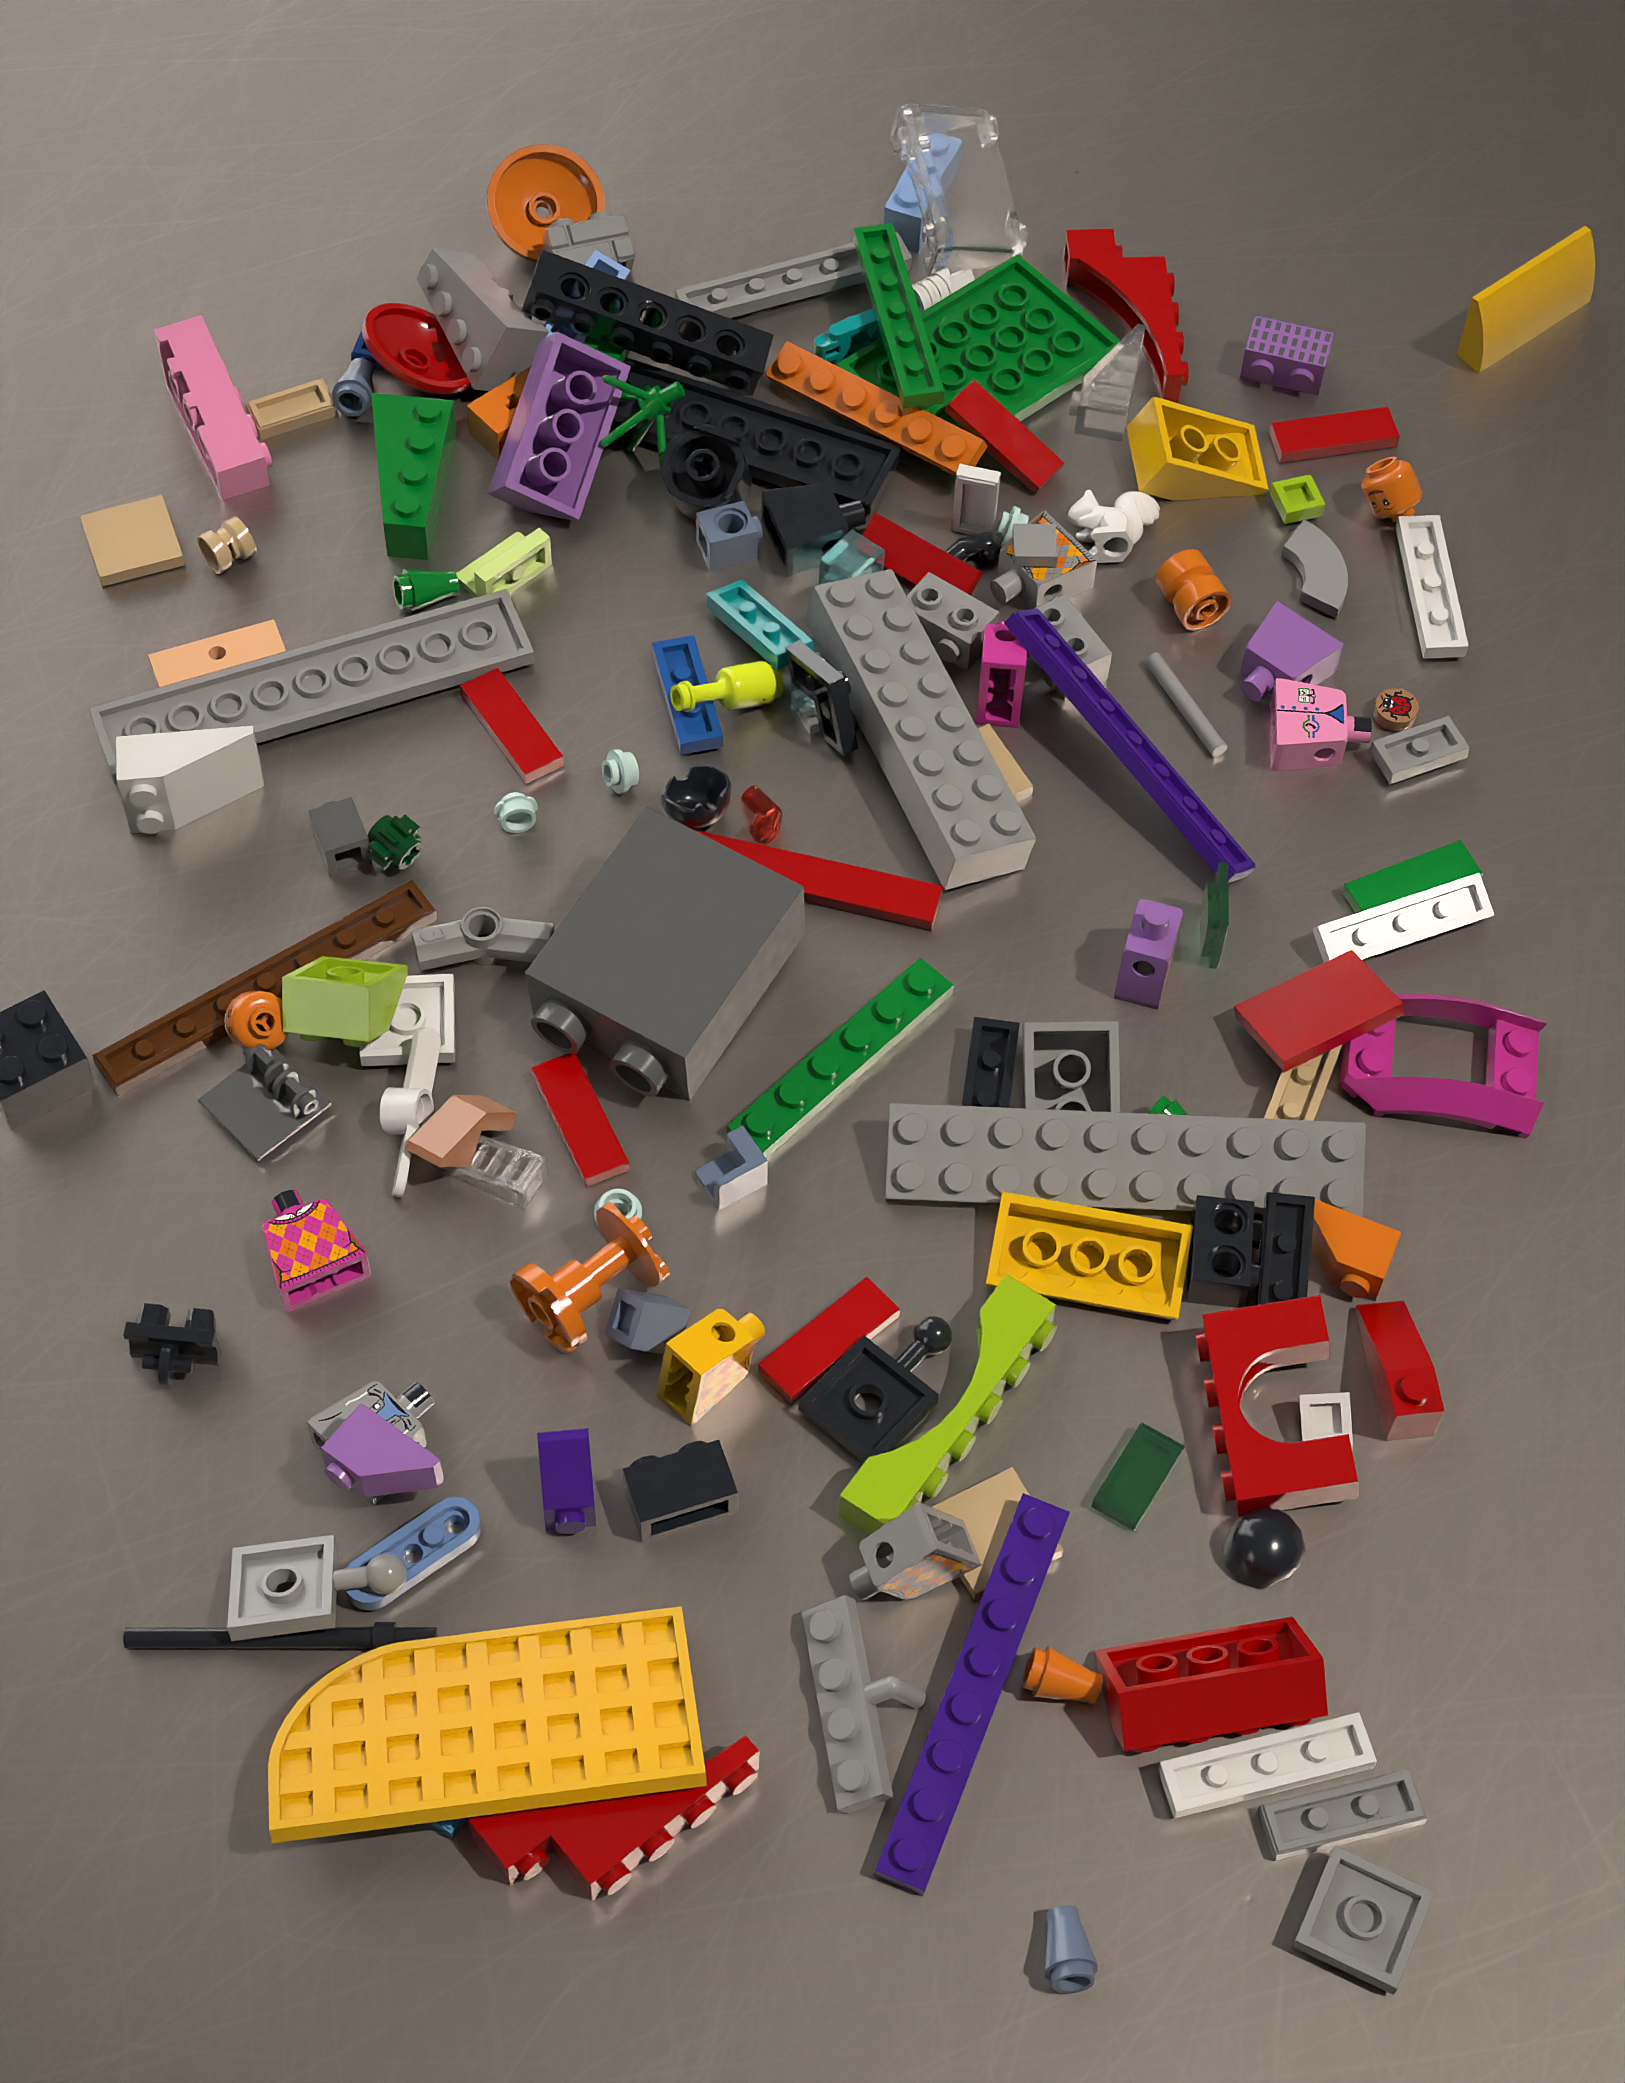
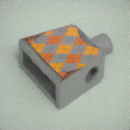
M1044 511L1029 524H1056L1058 556L1056 567L1014 566L1011 538L1000 550L997 572L999 577L990 582L991 592L998 602L1004 604L1018 595L1031 609H1034L1063 595H1066L1069 599L1093 588L1097 559L1052 516Z
M919 1502L861 1541L859 1548L865 1565L851 1572L849 1580L853 1590L862 1600H866L880 1591L908 1600L981 1566L964 1520Z

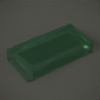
M1141 1422L1095 1495L1091 1507L1136 1531L1182 1456L1185 1446Z

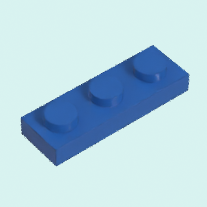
M694 635L652 642V655L680 754L723 747V733L713 701L696 703L694 710L689 712L675 710L671 702V688L681 681H689L692 686L708 684Z

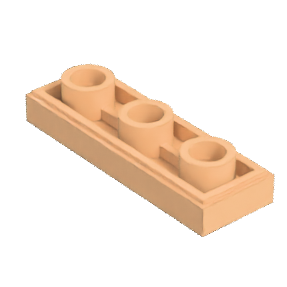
M273 619L152 653L148 657L158 687H163L286 652V649Z

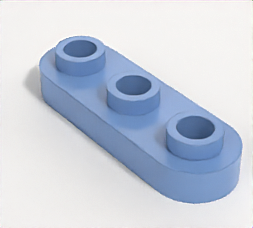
M462 1497L443 1499L358 1556L347 1568L365 1567L373 1557L381 1553L395 1554L403 1560L407 1569V1578L400 1590L389 1595L379 1594L375 1591L366 1592L362 1588L347 1589L345 1592L348 1600L355 1607L362 1610L382 1608L473 1546L481 1533L480 1516L476 1506L471 1501ZM454 1523H460L465 1526L457 1534L447 1531V1528ZM411 1552L422 1554V1558L415 1563L405 1560L406 1555Z

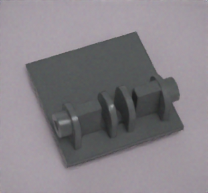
M258 1044L254 1048L245 1047L243 1054L246 1056V1063L198 1099V1102L257 1161L261 1160L332 1105L276 1048L266 1051L267 1045Z

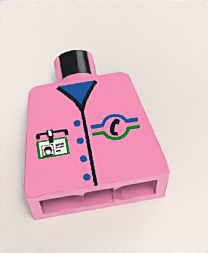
M1276 678L1270 702L1271 771L1336 767L1342 763L1347 742H1370L1372 730L1371 717L1347 716L1346 694L1342 690Z

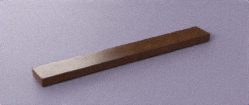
M413 880L93 1054L94 1063L118 1097L228 1036L224 1023L226 1010L231 1001L241 993L253 990L273 993L282 999L283 976L322 956L365 960L411 935V930L421 929L436 921V910Z

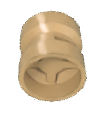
M236 516L223 522L221 529L216 532L210 530L197 537L201 554L207 564L217 574H221L231 568L232 562L238 558L245 560L256 554L257 551L249 530Z

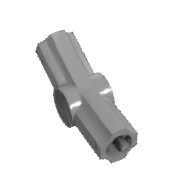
M486 906L469 910L462 920L411 930L420 971L468 960L480 966L494 964L500 959L532 963L555 932L554 924L501 918L497 911ZM481 935H489L487 937H478Z

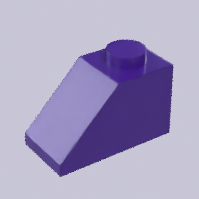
M588 1428L537 1433L546 1531L556 1530L563 1534H574L583 1531L586 1527L596 1526Z

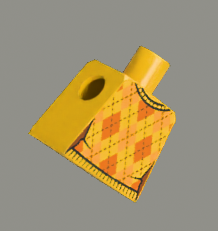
M717 1308L672 1338L665 1346L656 1395L687 1424L692 1426L748 1374L754 1345L765 1336V1328L757 1316L749 1312L736 1320L725 1309Z

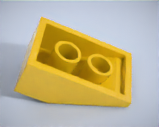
M1153 396L1126 426L1139 492L1172 501L1264 495L1269 490L1253 424Z

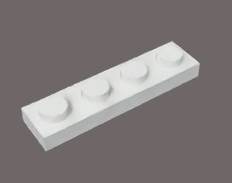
M1440 515L1398 516L1395 528L1423 659L1465 657L1469 646Z
M1480 873L1317 926L1312 931L1324 963L1350 950H1353L1361 960L1489 918L1494 916V912Z
M1358 1712L1161 1761L1158 1766V1772L1173 1818H1178L1373 1769L1377 1760L1362 1718Z

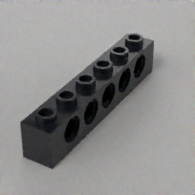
M543 249L541 250L521 310L541 321L558 324L573 330L577 334L591 336L610 343L618 349L635 352L650 358L654 362L668 364L687 371L695 377L706 378L725 385L733 391L744 392L750 395L754 394L764 373L774 334Z

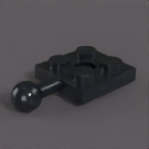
M928 1316L921 1319L913 1331L914 1342L896 1360L863 1335L799 1400L798 1410L863 1463L868 1457L893 1451L938 1403L939 1394L915 1376L912 1371L927 1355L941 1354L949 1347L952 1340V1331L949 1324L937 1316ZM863 1393H873L881 1399L883 1404L877 1410L864 1411L856 1405L855 1399Z

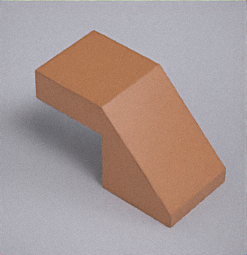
M452 1095L408 1140L405 1149L438 1167L471 1166L481 1131L512 1130L517 1112L484 1095Z

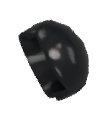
M693 765L690 767L685 778L677 780L674 775L670 777L661 796V805L669 818L688 828L700 829L708 827L723 818L728 810L731 797L730 779L726 773L715 767Z
M1263 1507L1248 1511L1236 1520L1226 1535L1222 1552L1226 1567L1240 1582L1258 1589H1267L1278 1581L1286 1578L1289 1579L1295 1573V1570L1299 1569L1306 1548L1301 1529L1288 1514L1279 1509Z

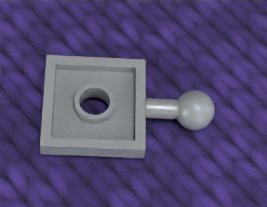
M335 1535L233 1548L227 1629L231 1641L335 1628L337 1591L369 1586L376 1593L383 1595L393 1594L400 1590L406 1581V1566L397 1555L381 1553L373 1557L365 1567L338 1570V1545ZM281 1583H295L291 1589L285 1592H273Z

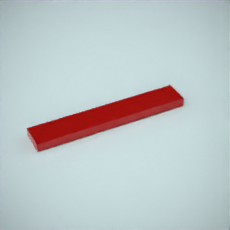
M692 829L804 886V902L932 931L942 897L943 885Z

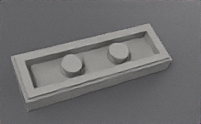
M1410 1768L1261 1804L1257 1810L1274 1861L1423 1825L1428 1819Z

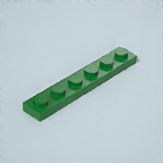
M893 223L853 228V242L903 409L944 403L945 391Z
M919 958L727 1125V1133L743 1125L767 1159L952 996L954 984L922 958Z

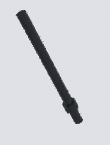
M375 1622L374 1627H335L231 1641L227 1627H125L123 1643L124 1648L376 1649L397 1642L438 1637V1627H397L396 1622Z

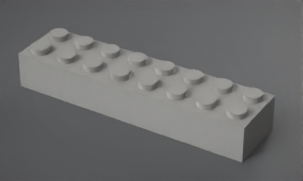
M889 569L814 586L805 621L827 663L836 670L843 671L851 685V694L848 695L851 710L855 714L944 890L1024 870L1036 836L893 570Z

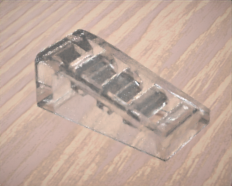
M482 1135L479 1137L476 1147L477 1153L473 1157L471 1166L442 1167V1172L524 1211L549 1174L547 1158L529 1150ZM487 1155L492 1160L484 1171L478 1169ZM501 1163L507 1165L501 1176L495 1175ZM516 1170L523 1172L517 1181L511 1180Z

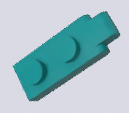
M872 308L855 316H849L845 320L832 324L828 332L814 339V355L832 364H837L882 337L874 309Z

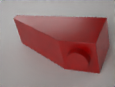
M1404 1300L1356 1305V1317L1385 1441L1434 1437L1445 1409L1434 1365Z

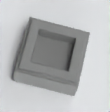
M1013 524L1014 566L1056 567L1058 557L1056 524Z

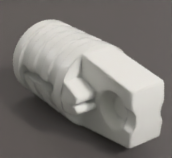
M944 268L933 273L930 277L912 284L920 313L975 280L972 270H959L950 274L949 269Z

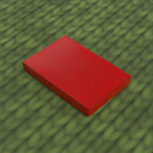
M1353 950L1345 952L1234 1006L1235 1018L1283 1072L1404 1015L1403 1002Z

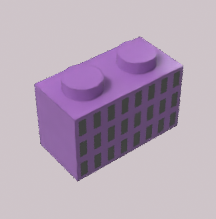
M1255 315L1245 348L1240 378L1319 396L1334 333Z

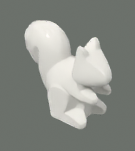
M1087 490L1085 495L1070 508L1068 521L1072 525L1083 529L1076 533L1078 541L1095 542V546L1089 553L1097 559V563L1123 562L1131 552L1133 545L1141 538L1143 526H1150L1154 520L1159 518L1160 507L1154 498L1137 491H1129L1120 495L1116 499L1114 507L1099 506L1092 491Z

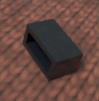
M720 1440L709 1443L694 1441L684 1445L676 1453L659 1458L655 1455L644 1456L635 1460L629 1467L622 1469L624 1492L641 1542L738 1513V1491Z

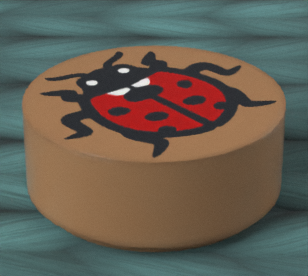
M1386 689L1376 699L1373 716L1375 721L1386 730L1394 732L1404 731L1415 723L1419 704L1415 696L1404 689Z

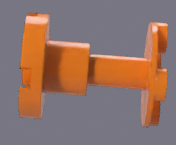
M611 1202L606 1203L596 1211L597 1223L607 1245L581 1264L572 1259L549 1276L543 1269L528 1262L511 1275L513 1279L510 1281V1287L524 1314L531 1323L538 1319L549 1330L542 1336L552 1346L565 1354H569L587 1340V1330L580 1315L602 1298L599 1287L625 1267L637 1279L650 1287L657 1286L670 1276L667 1265L652 1251L647 1243L652 1239L648 1227L635 1215L627 1219Z

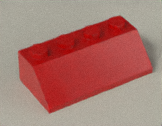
M1294 1617L1094 1650L1098 1673L1103 1675L1101 1687L1111 1728L1124 1751L1150 1752L1164 1744L1181 1741L1191 1744L1202 1743L1215 1735L1227 1733L1248 1735L1258 1732L1262 1727L1279 1724L1300 1726L1309 1723L1313 1718L1328 1716L1324 1658Z

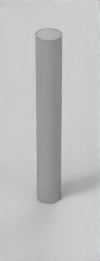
M1158 652L1149 655L1145 660V664L1211 755L1217 757L1223 754L1227 749V745Z

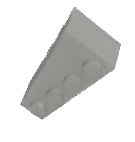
M432 248L425 263L419 270L417 281L473 389L491 391L531 366L539 342L545 339L549 332L543 325L535 324L531 320L533 315L521 311L522 307H518L513 301L514 295L507 288L499 287L496 284L497 278L474 254Z

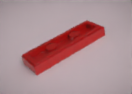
M975 379L945 409V412L967 432L983 439L988 446L986 450L1034 494L1064 465V462Z
M1389 407L1272 422L1269 429V434L1280 463L1397 447L1400 439Z
M876 512L855 548L856 551L884 567L892 569L893 572L916 585L930 572L963 592L972 595L983 575V572Z
M499 668L460 685L462 697L526 784L564 766V756Z
M567 1053L531 1067V1074L585 1187L630 1171L629 1161L576 1054Z
M865 1277L759 1362L758 1372L792 1404L811 1389L863 1335L871 1340L896 1320L900 1315V1308L868 1277Z

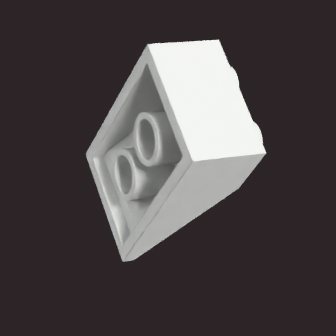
M253 726L116 737L117 784L130 833L143 832L153 834L159 831L176 830L264 787V778Z

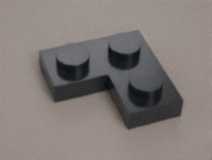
M800 640L786 646L785 651L791 681L814 701L821 737L843 756L858 749L855 730L858 729V722L850 707L848 695L851 694V685L843 671L833 668L819 652H814Z

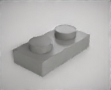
M1448 715L1374 740L1371 743L1369 752L1389 784H1393L1466 759L1470 747Z

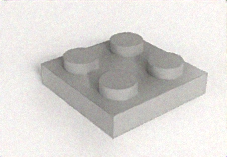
M1334 1845L1292 1947L1394 1995L1402 1979L1435 1891Z

